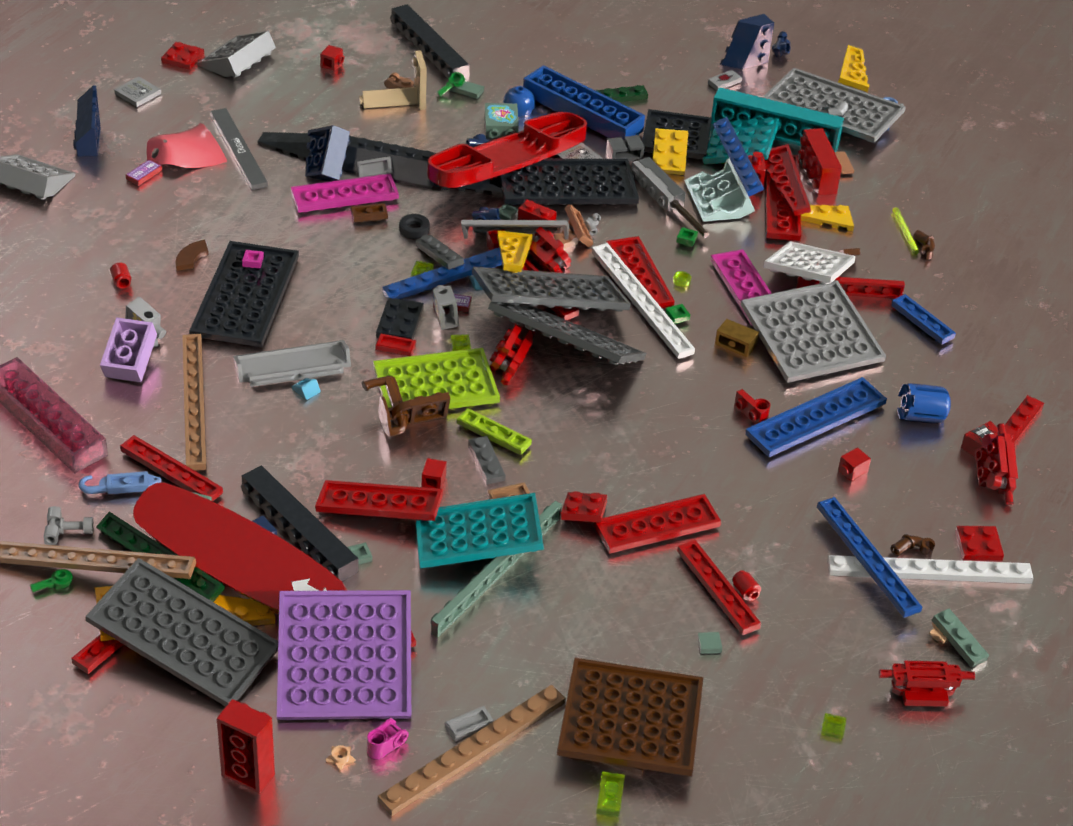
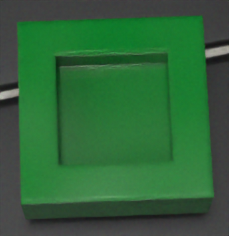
M682 227L677 236L676 243L693 247L698 237V231Z
M683 304L666 308V314L674 324L690 320L691 314Z

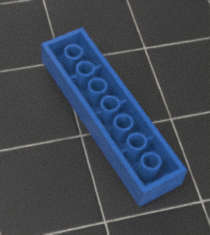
M544 65L523 78V87L532 92L535 101L556 112H569L586 120L587 127L606 137H622L624 139L626 136L639 135L644 131V114Z

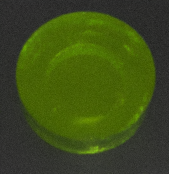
M684 271L676 272L673 283L678 287H687L691 284V275Z

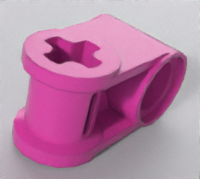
M393 718L387 719L383 724L368 733L367 755L376 760L384 758L388 753L406 742L409 732L398 727Z

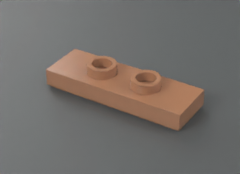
M568 205L565 207V210L569 217V224L574 229L573 233L579 241L590 248L594 242L581 213L573 206Z

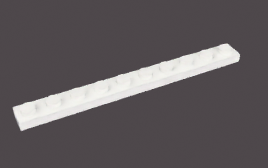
M606 243L592 247V254L675 356L680 359L693 355L695 348L610 245Z
M828 555L829 576L871 577L855 556ZM883 557L900 579L1032 584L1033 581L1030 563Z

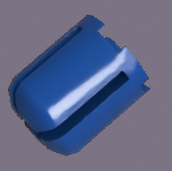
M908 383L901 386L898 396H901V408H897L900 419L939 424L944 422L949 414L951 400L947 389L944 387Z

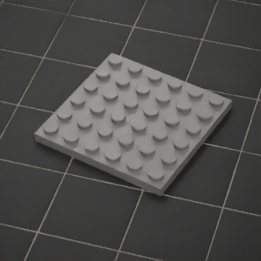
M838 280L829 284L821 283L741 301V307L755 330L759 332V337L787 383L885 361V353Z

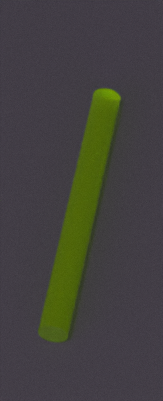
M894 208L892 212L912 253L917 255L919 249L899 208Z

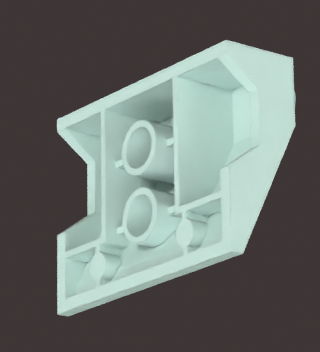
M730 158L726 160L724 169L712 175L700 172L684 180L703 222L740 219L755 211Z

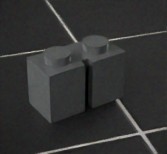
M639 135L626 136L624 139L622 137L608 138L606 153L609 159L641 160L644 155V145Z

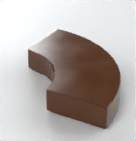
M205 240L193 242L178 253L175 263L176 271L194 269V264L198 259L209 255Z

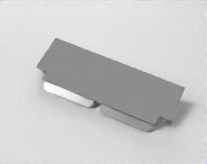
M461 220L464 239H468L469 226H473L474 233H487L488 231L504 229L507 232L536 233L535 230L539 227H542L545 231L549 230L551 233H561V227H563L565 239L569 237V223L567 220Z
M344 340L233 356L239 383L249 382L250 387L344 373L343 367L351 366L350 350Z

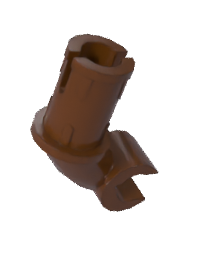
M916 230L913 234V239L923 244L921 257L926 254V260L932 259L935 249L934 237Z
M904 534L902 539L891 545L890 550L895 556H900L907 549H912L916 546L919 547L922 554L928 555L929 550L933 551L935 542L931 538L923 539L918 536Z

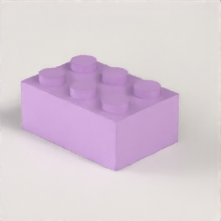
M116 317L100 363L105 377L142 382L157 337L152 322Z

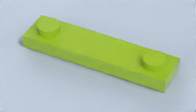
M469 408L457 418V424L481 436H487L489 440L519 455H522L532 444V439Z

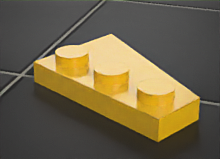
M810 205L811 212L801 214V221L818 225L827 223L831 224L832 228L838 229L841 226L846 227L847 231L853 232L854 230L849 206Z

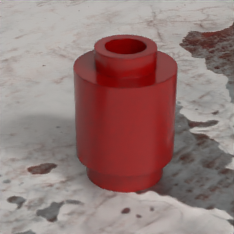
M122 262L113 264L110 267V274L115 286L120 289L129 287L132 278L127 265Z
M741 570L733 576V586L744 600L750 601L758 598L761 586L750 573Z

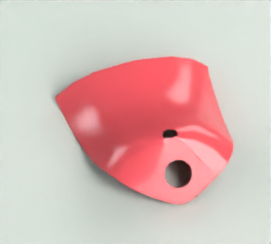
M202 123L183 132L154 136L147 142V160L150 159L160 165L171 164L184 168H200L227 162L218 142ZM158 148L159 153L157 157L152 158L153 150Z

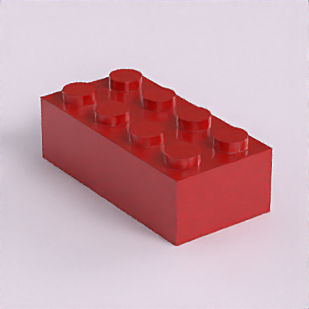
M823 128L805 129L803 136L800 138L801 148L798 150L799 160L802 161L803 169L807 172L808 179L812 182V188L815 189L818 196L837 194L842 166Z
M232 699L217 717L221 776L261 794L275 775L272 717L265 712L249 707L246 703H240Z

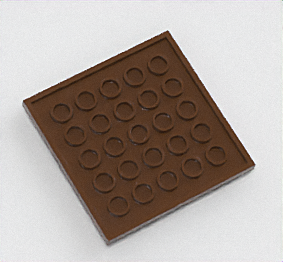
M574 658L557 756L692 777L703 677Z

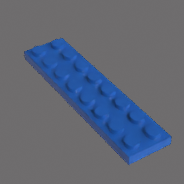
M861 377L746 429L745 435L768 457H771L885 405L887 398L866 379Z

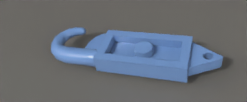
M148 471L107 474V476L100 480L98 486H86L85 482L93 478V476L89 475L83 477L78 485L79 489L86 494L144 492L149 486L161 483V478L148 474Z

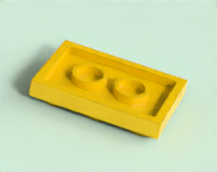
M655 128L653 161L666 174L685 175L688 131Z

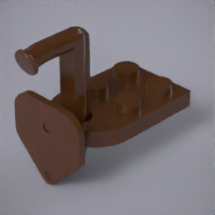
M384 376L361 382L365 391L378 386H386L392 407L388 408L385 397L382 396L380 397L378 412L383 431L389 437L405 432L407 425L447 418L451 399L449 392H438L426 397L418 396L403 402L397 381L393 376ZM390 420H393V423L399 426L391 428Z

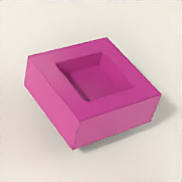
M246 250L242 266L261 268L264 252Z

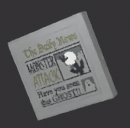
M137 77L114 89L115 95L136 107L161 94V89L141 77Z
M582 142L555 155V158L602 159L600 155Z

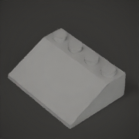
M269 31L237 35L198 61L197 65L224 77L232 76L235 78L241 75L242 71L250 69L252 64L260 62L262 57L270 55L271 51L276 47Z
M19 154L0 156V184H5L10 189H20L25 194H35L40 199L54 196L75 177L74 172Z

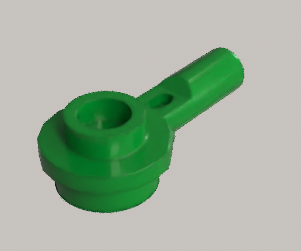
M460 72L452 73L450 78H448L449 81L437 91V94L441 97L452 87H461L465 83L464 75Z
M60 569L55 571L51 578L30 584L32 593L52 587L64 589L70 586L73 576L69 570Z

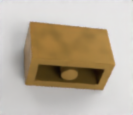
M726 319L717 329L715 344L748 357L757 346L759 332Z

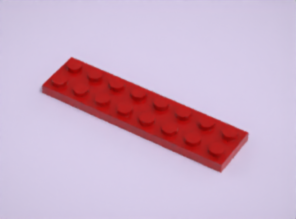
M792 155L800 176L799 155ZM766 172V238L801 241V215L794 216Z

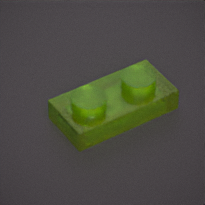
M602 771L596 814L619 817L624 774Z

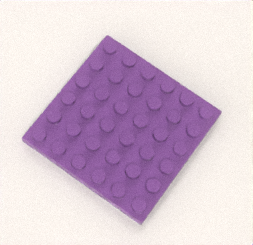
M411 590L280 591L277 720L411 719Z

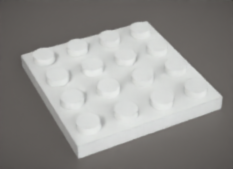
M790 241L764 261V268L769 269L771 272H784L788 276H801L805 280H818L822 284H829L855 262V256Z

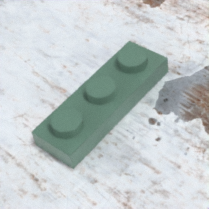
M950 608L933 616L932 622L971 668L988 659L990 655Z

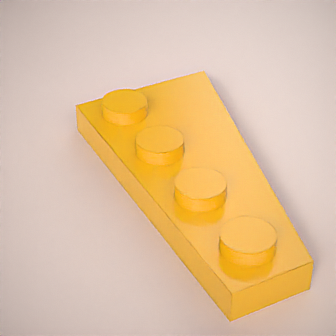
M850 45L847 46L838 83L868 92V76L865 73L866 66H864L865 60L862 49Z
M498 230L497 237L503 270L511 273L522 272L532 243L533 234Z

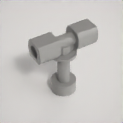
M49 507L47 513L48 525L45 526L44 543L46 545H56L59 533L64 534V530H83L84 534H93V517H84L83 521H64L60 507Z

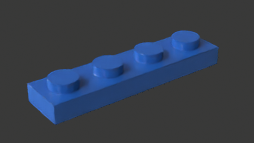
M906 294L892 300V307L940 344L955 338L956 332Z

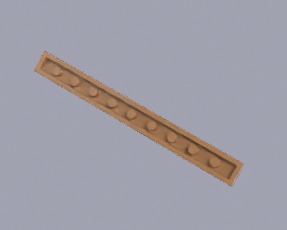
M201 334L182 335L186 466L193 470H207Z
M0 541V563L125 573L140 558L172 578L191 579L196 565L195 557Z
M551 684L378 795V802L393 816L564 705L566 697Z

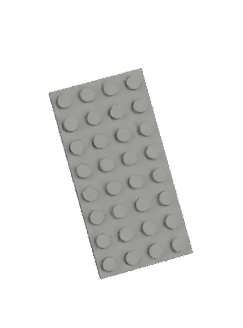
M793 68L762 97L827 113V109L836 108L841 101H845L848 104V109L844 115L840 116L844 117L842 132L873 143L905 112L904 105L797 68Z

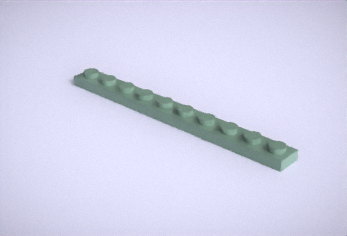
M556 500L550 506H547L539 516L542 536L561 518L562 504ZM524 553L495 557L490 564H486L482 572L474 576L465 588L460 589L453 600L448 601L439 613L433 615L430 621L431 634L438 638Z

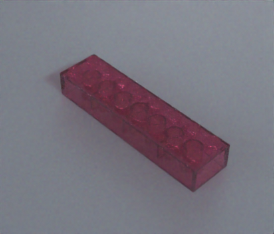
M18 357L0 365V403L74 474L108 456L106 438Z

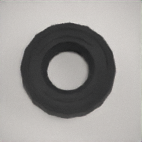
M408 214L400 219L399 231L404 237L420 239L429 233L430 222L423 215ZM414 224V225H419V226H421V227H419V228H411V227H408V226Z

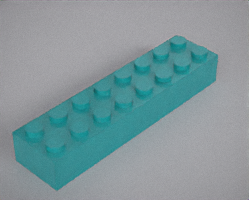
M721 87L718 88L714 96L711 114V124L728 117L730 122L735 120L765 119L768 117L779 118L780 124L774 140L801 146L800 138L803 136L805 129L823 128L834 152H836L839 146L844 117Z

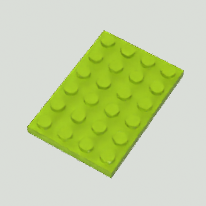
M483 348L373 361L376 378L393 376L396 379L403 402L418 396L426 397L438 392H449L451 398L449 409L500 403V395ZM379 386L381 396L385 397L388 408L392 407L386 386Z

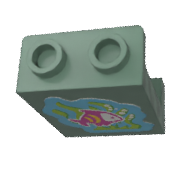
M485 103L486 139H498L519 131L517 104Z

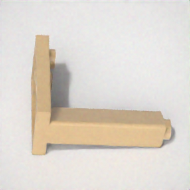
M415 51V57L412 58L414 87L362 91V95H359V104L363 105L364 109L418 105L419 110L426 109L427 68L422 52Z

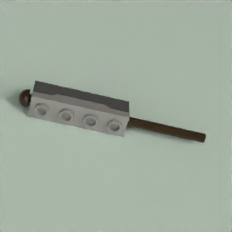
M650 157L641 160L636 159L632 162L631 171L633 178L667 212L676 209L704 238L709 236V233L684 208L686 193Z

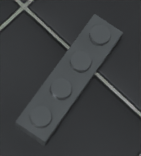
M424 235L420 239L415 240L416 247L448 270L464 264L462 256L432 235Z

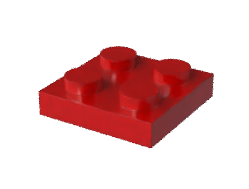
M175 42L161 57V63L191 70L204 55V49L183 44L182 42Z
M578 491L568 492L561 511V520L601 523L607 504V495L581 493Z
M996 526L956 527L955 532L963 561H1003L1004 553Z

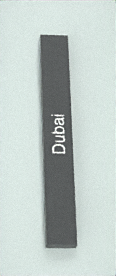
M223 108L210 111L215 125L251 190L268 187L264 174L228 110Z

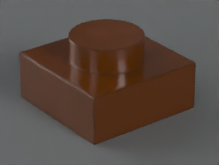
M860 248L838 251L855 257L861 255Z

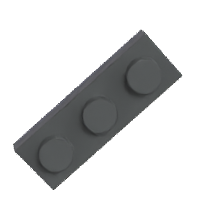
M488 437L468 439V446L486 485L505 481L506 475Z

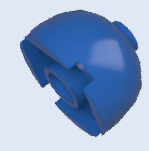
M517 86L506 92L503 103L517 104L518 117L530 115L532 110L535 109V99L529 89Z

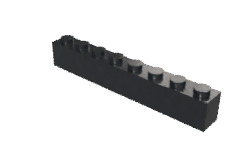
M408 4L391 8L390 20L392 24L447 78H450L454 72H460L464 75L465 79L469 78L470 65Z
M262 465L241 475L242 492L248 495L257 507H261L267 517L272 518L278 527L284 530L290 539L301 547L305 554L308 553L316 562L328 569L341 581L359 572V558Z

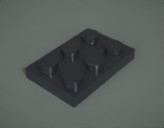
M388 298L376 330V338H379L380 334H387L413 340L424 309V303Z

